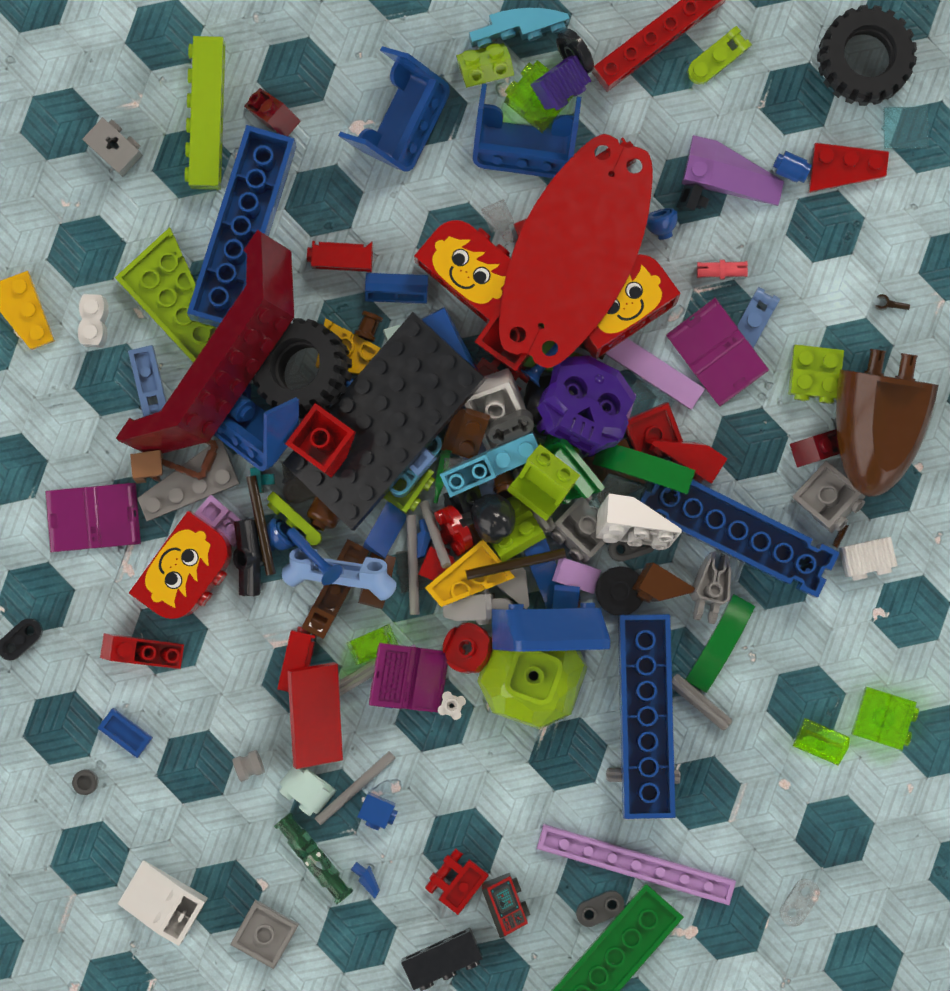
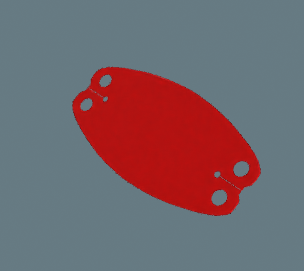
M601 134L580 148L545 188L522 227L507 269L499 318V336L504 350L516 355L528 354L532 356L536 364L545 368L554 367L570 356L607 314L631 273L645 233L653 182L652 161L648 151L635 146L626 148L621 146L615 137ZM604 145L610 149L611 154L608 159L599 160L595 156V149L598 146ZM635 158L641 161L642 169L640 172L631 173L627 170L626 164L630 159ZM610 171H613L615 175L614 177H610L608 173ZM539 323H543V324H544V328H543V329H540V330H539V328H538V324H539ZM514 327H521L525 330L526 337L523 341L514 342L510 338V331ZM554 341L558 345V352L553 356L545 355L542 351L544 342Z

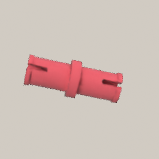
M725 259L719 262H697V278L720 277V279H725V277H747L748 263L747 261L725 262Z

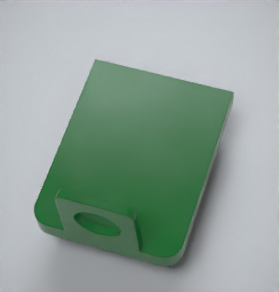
M552 436L542 445L580 475L562 501L563 504H568L572 499L589 498L592 494L601 492L605 488L567 440Z

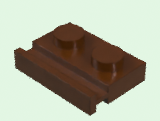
M461 408L449 423L441 450L445 451L447 449L452 451L453 454L468 459L478 455L491 415L470 408Z

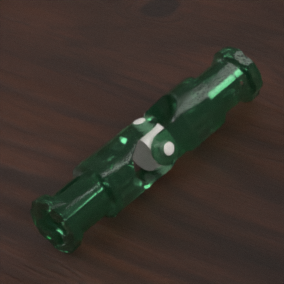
M290 812L277 822L274 827L280 829L288 839V845L303 861L323 888H327L335 898L334 902L337 905L349 896L353 889L347 887L339 877V871L323 851L319 849L308 832L300 828ZM318 861H320L322 869L315 865Z

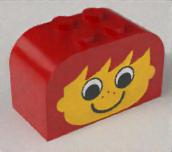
M448 221L439 226L414 255L415 263L488 324L501 305L505 278L511 259L509 258L510 252L502 245L498 244L495 246L490 242L491 236L479 227L476 230L464 221Z
M642 254L637 255L631 273L617 299L597 327L583 341V345L593 358H599L676 306L681 293L654 258Z
M187 511L132 587L129 594L164 618L175 619L189 616L199 606L202 607L208 603L213 595L210 592L214 585L219 586L226 578L227 573L224 571L232 559V545L221 531L196 515L195 512Z

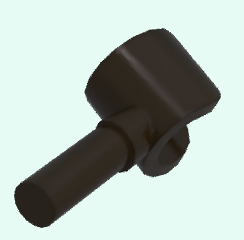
M884 294L877 296V298H883L887 302L885 306L875 305L880 311H884L888 307L910 309V304L889 300L888 296Z

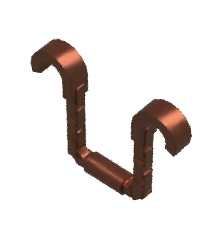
M211 439L205 443L210 445L211 449L207 451L200 467L202 470L198 473L165 459H162V465L201 480L207 477V472H210L219 447L216 440ZM160 476L151 477L153 480L160 482Z

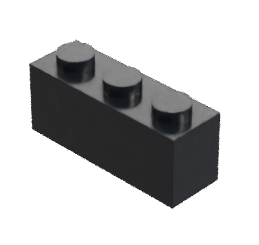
M468 928L402 958L401 964L413 990L419 988L420 991L432 987L435 980L440 978L448 980L457 975V970L464 967L466 970L478 966L480 964L479 960L483 959V955L471 928Z

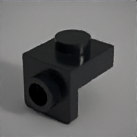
M478 485L452 497L449 496L448 492L443 494L445 499L444 506L452 505L460 514L470 512L474 502L482 498Z

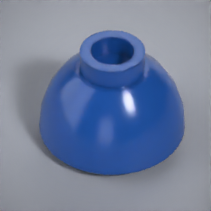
M665 208L649 213L646 228L651 233L657 235L659 240L672 237V231L676 227L678 219L677 211L672 208Z
M273 518L267 525L271 551L275 549L287 550L295 546L286 535L291 527L282 519Z

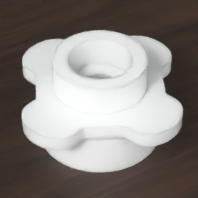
M449 691L444 692L442 704L438 707V713L440 715L452 716L454 720H458L461 718V709L466 704V700L463 696L457 697ZM451 703L454 704V707H453V708H450V707H449V705H450Z

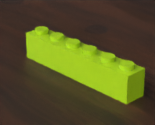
M193 36V44L189 43L188 47L189 59H192V68H188V83H192L191 93H187V108H191V118L187 117L186 132L190 133V142H186L185 155L189 157V167H185V182H189L191 189L221 190L226 42L223 37Z

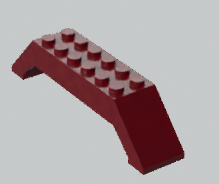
M257 230L243 250L247 253L245 288L161 411L136 420L129 418L116 437L119 442L141 452L160 450L163 454L211 440L294 319L291 250L261 231Z

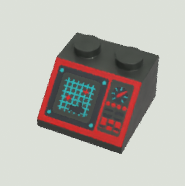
M507 873L482 884V892L500 938L528 924L527 916L530 915L526 901L521 902L518 893L522 892L517 877L512 879L511 874Z

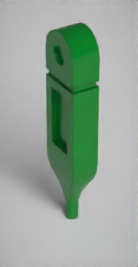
M447 449L445 451L442 450L439 460L433 502L438 504L439 496L444 486L440 474L447 470L451 451Z

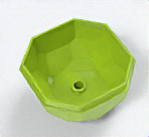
M492 649L490 659L480 671L477 682L492 713L540 730L572 714L588 666L580 650L516 652ZM531 671H536L538 673V678L536 680L529 679V673Z

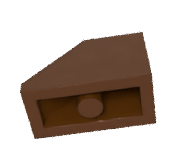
M653 562L646 563L632 590L638 593L637 597L650 603L651 601H663L693 593L695 588Z

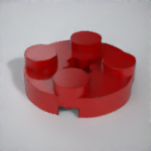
M448 505L434 512L435 519L441 528L440 534L444 544L449 543L457 556L462 555L473 547L471 532L468 526L463 527L459 520L463 517L455 507Z
M463 623L464 625L454 627L447 633L443 642V653L446 655L447 664L452 669L465 674L479 673L490 659L492 637L481 626L473 623ZM471 642L472 650L465 655L466 650L463 649L464 644L469 645Z

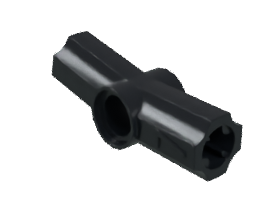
M255 519L235 521L237 549L233 553V562L239 570V595L258 596L261 593V566L264 563Z

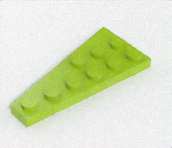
M169 227L115 278L194 363L215 332L216 327L190 320L187 314L196 283L172 229Z

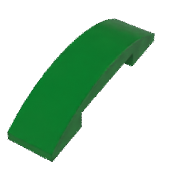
M620 445L597 452L593 461V465L627 474L687 495L695 474V470Z
M735 594L732 595L704 649L685 678L688 683L705 693L708 692L746 627L755 608L754 605Z

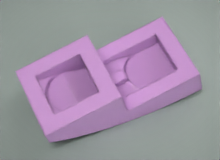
M210 494L195 514L221 531L227 537L230 544L236 547L234 522L241 519Z
M562 558L558 560L552 581L567 586L580 587V590L594 594L601 570Z

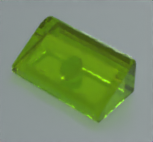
M805 718L793 746L839 766L849 748L850 738Z

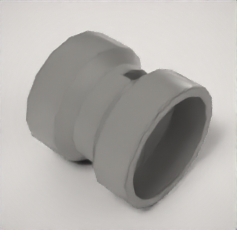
M257 750L249 752L245 757L238 756L232 759L235 771L241 782L248 780L251 775L255 774L258 776L265 773Z

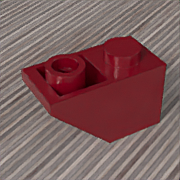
M261 88L253 93L249 101L244 105L250 113L277 134L289 136L301 122L284 103Z
M837 429L790 444L797 468L840 454Z

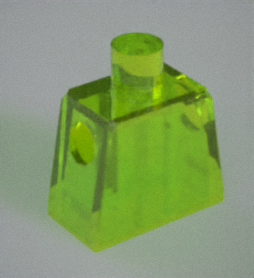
M390 623L346 642L356 665L376 658L379 643L399 645Z

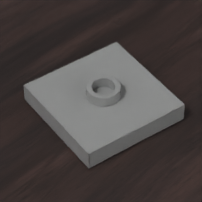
M255 899L230 945L274 969L299 923Z

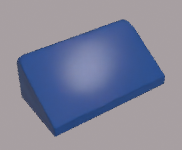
M387 501L365 540L363 548L385 559L406 521V514Z

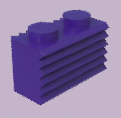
M577 55L565 58L531 83V87L544 106V109L555 108V110H559L569 103L567 99L573 95L575 97L583 93L587 89L585 85L592 80Z

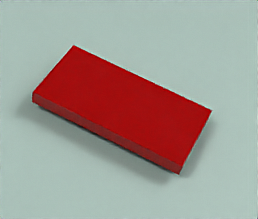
M332 662L288 670L293 767L300 769L342 761L338 664Z

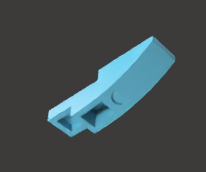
M519 8L501 11L489 15V26L469 32V40L472 47L484 48L492 44V40L498 38L507 40L516 36L515 32L519 31L522 40L534 41L543 36L542 33L548 31L557 33L566 29L565 25L569 24L570 18L567 13L544 8Z
M530 432L525 436L476 455L442 472L440 476L449 496L452 497L494 479L497 475L525 464L528 457L539 445L533 432Z

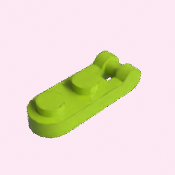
M735 26L691 62L687 71L689 79L698 85L707 83L752 46L751 42L748 39L745 40L740 34L742 31L738 26ZM732 40L738 46L733 51L727 45Z
M274 491L270 493L266 498L269 501L267 506L277 515L280 512L288 518L285 522L291 528L294 527L296 530L300 529L304 532L306 540L310 545H319L322 542L321 533L312 527L307 520Z

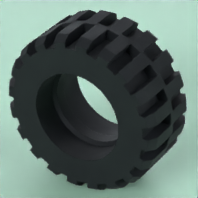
M861 5L857 10L851 8L845 11L842 16L839 15L825 32L819 45L820 51L817 54V62H820L818 70L820 76L824 75L825 77L823 83L827 88L831 86L835 90L833 94L837 98L843 96L846 98L845 102L852 104L856 101L859 102V106H867L868 103H873V105L879 104L884 99L888 100L894 96L913 73L912 68L916 65L917 57L914 56V53L917 51L916 42L911 40L914 34L911 29L906 30L904 25L907 22L902 17L899 20L893 17L896 12L890 9L887 12L881 11L882 6L874 5L872 9H868V5ZM856 35H870L883 43L889 55V64L882 74L876 77H865L857 74L849 67L845 59L844 49L852 37Z
M294 318L293 323L289 324L252 380L254 385L258 387V394L272 407L279 406L295 397L298 398L299 418L303 419L315 403L327 412L331 404L334 406L340 401L338 397L341 393L345 394L347 390L346 382H350L352 378V373L348 371V368L352 367V359L347 356L349 355V350L342 343V339L324 325L310 319L305 321L302 318ZM302 349H316L319 354L320 365L315 378L303 388L289 389L285 382V368L290 358Z

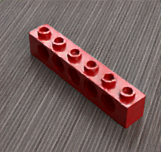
M680 0L597 63L592 71L593 75L608 92L724 4L725 0Z

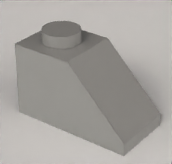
M514 556L509 560L517 559L518 557ZM524 568L510 570L515 578L497 586L517 603L524 604V608L527 609L529 607L526 570Z

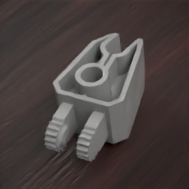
M716 552L709 553L700 565L692 586L695 590L693 593H689L692 600L696 601L693 619H701L704 606L707 604L710 605L708 623L715 624L720 605L730 600V560L728 555L721 556L716 570Z
M489 589L443 606V617L454 621L476 620V625L491 624L492 609H508V604H514V602L510 598H495V593L489 594Z

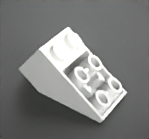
M608 494L597 513L596 538L603 539L607 543L621 541L627 542L630 546L650 545L653 549L664 550L669 548L682 532L681 528L635 497Z
M143 860L118 905L157 934L180 946L208 897Z

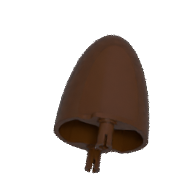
M870 349L867 371L864 370V373L840 369L836 403L839 453L850 483L863 495L876 497L892 489L911 466L926 435L939 385L919 382L913 378L917 355L901 353L899 372L895 378L884 376V373H882L886 351Z

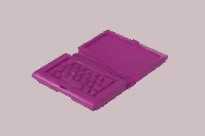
M716 298L712 299L666 334L720 407L769 371V368L748 340L745 339L737 325Z
M136 483L45 491L50 552L141 544Z
M379 643L369 705L438 713V707L442 704L448 667L445 653L442 650Z

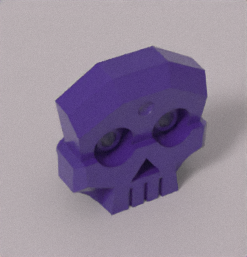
M589 355L567 357L564 361L553 367L550 385L542 393L537 407L542 419L536 425L537 431L541 434L545 430L543 435L551 434L559 439H565L571 445L581 449L583 455L588 453L587 457H592L603 449L615 447L623 439L629 423L626 415L632 407L636 395L619 370ZM569 390L573 391L574 395H571Z

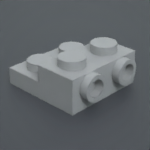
M827 461L792 496L799 505L831 533L835 529L837 531L842 530L848 522L846 517L852 511L857 513L865 504L863 500L865 495L858 492L849 479Z
M592 496L586 499L583 497L579 498L555 522L556 527L551 531L552 539L558 544L563 543L570 550L569 555L574 561H581L584 564L606 543L603 539L596 538L597 513L601 505Z

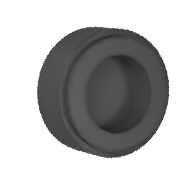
M89 769L77 772L72 780L74 790L81 795L91 794L97 789L99 783L96 773Z

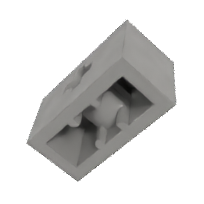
M102 117L85 135L83 141L123 177L143 156L138 150L141 146L131 136L126 139L121 135L120 132L123 129L112 119L107 122ZM112 141L118 144L117 150L110 146Z

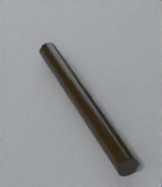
M256 475L248 476L246 479L266 576L273 575L276 572Z
M561 548L465 570L467 580L554 561L566 558L565 549Z

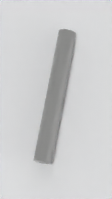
M422 501L419 503L440 564L442 568H448L451 566V562L429 501Z

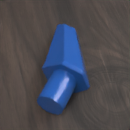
M424 519L418 521L421 532L417 533V559L427 555L432 542Z
M356 862L351 871L360 877L358 881L375 899L380 889L371 867L368 866L366 869Z

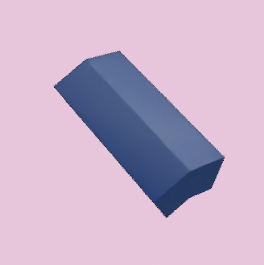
M366 273L365 301L427 304L428 275Z

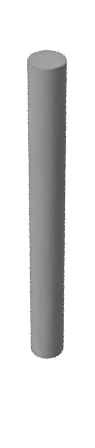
M406 515L410 615H419L416 515Z
M388 751L315 817V820L322 825L396 759L395 756Z

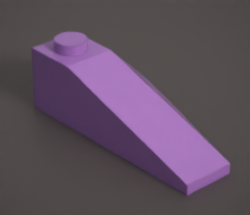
M692 136L682 184H697L706 190L779 206L784 184L783 180L716 140Z

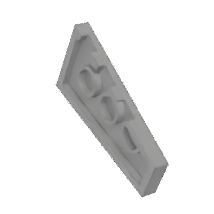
M220 439L216 440L219 449L216 451L217 456L210 472L206 474L207 477L198 480L175 470L137 498L146 521L209 497L210 494L214 495L240 484L225 445ZM209 445L182 466L197 473L201 472L202 469L200 467L211 446Z

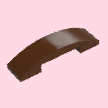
M347 539L337 560L363 564L369 550ZM338 584L324 585L301 628L324 639L351 587Z

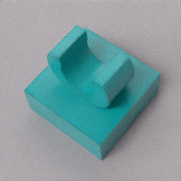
M256 467L250 468V476L256 475L260 493H264L263 485L275 484V474L263 475L262 471Z

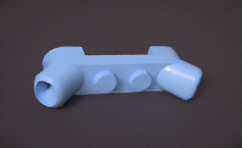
M299 548L292 550L289 555L290 562L282 568L284 582L291 587L299 585L304 580L321 582L323 574L314 562ZM366 557L363 564L323 558L332 566L340 564L343 567L340 577L332 584L369 589L381 601L390 598L396 590V581L387 574V564L381 559Z

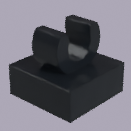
M685 184L676 207L683 211H695V208L701 209V207L706 209L709 199L701 196L704 187L697 184Z

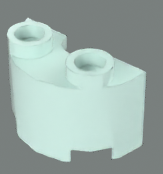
M293 766L280 781L282 788L279 790L287 799L291 800L294 798L300 803L299 808L309 816L313 812L319 814L337 791L325 780L318 777L310 768L295 769Z

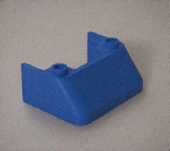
M382 46L380 51L395 61L390 72V80L398 90L379 129L375 131L366 128L358 137L340 131L338 136L361 152L396 169L408 172L416 165L449 97L450 88L445 80L409 53Z
M482 83L472 158L474 164L483 169L554 178L561 168L574 156L582 97L577 96L574 116H557L553 120L552 129L503 122L502 110L495 105L485 104L487 84Z
M248 384L243 394L251 400V386ZM295 397L268 411H264L255 404L254 416L242 423L237 422L228 414L214 435L258 470L265 471L273 467L288 446L285 443L299 426V399Z
M580 603V608L524 609V604H508V609H492L493 650L526 652L610 649V636L601 608H595V603Z

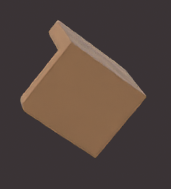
M160 450L130 454L132 477L137 484L146 483V478L163 475L162 459H164V455Z

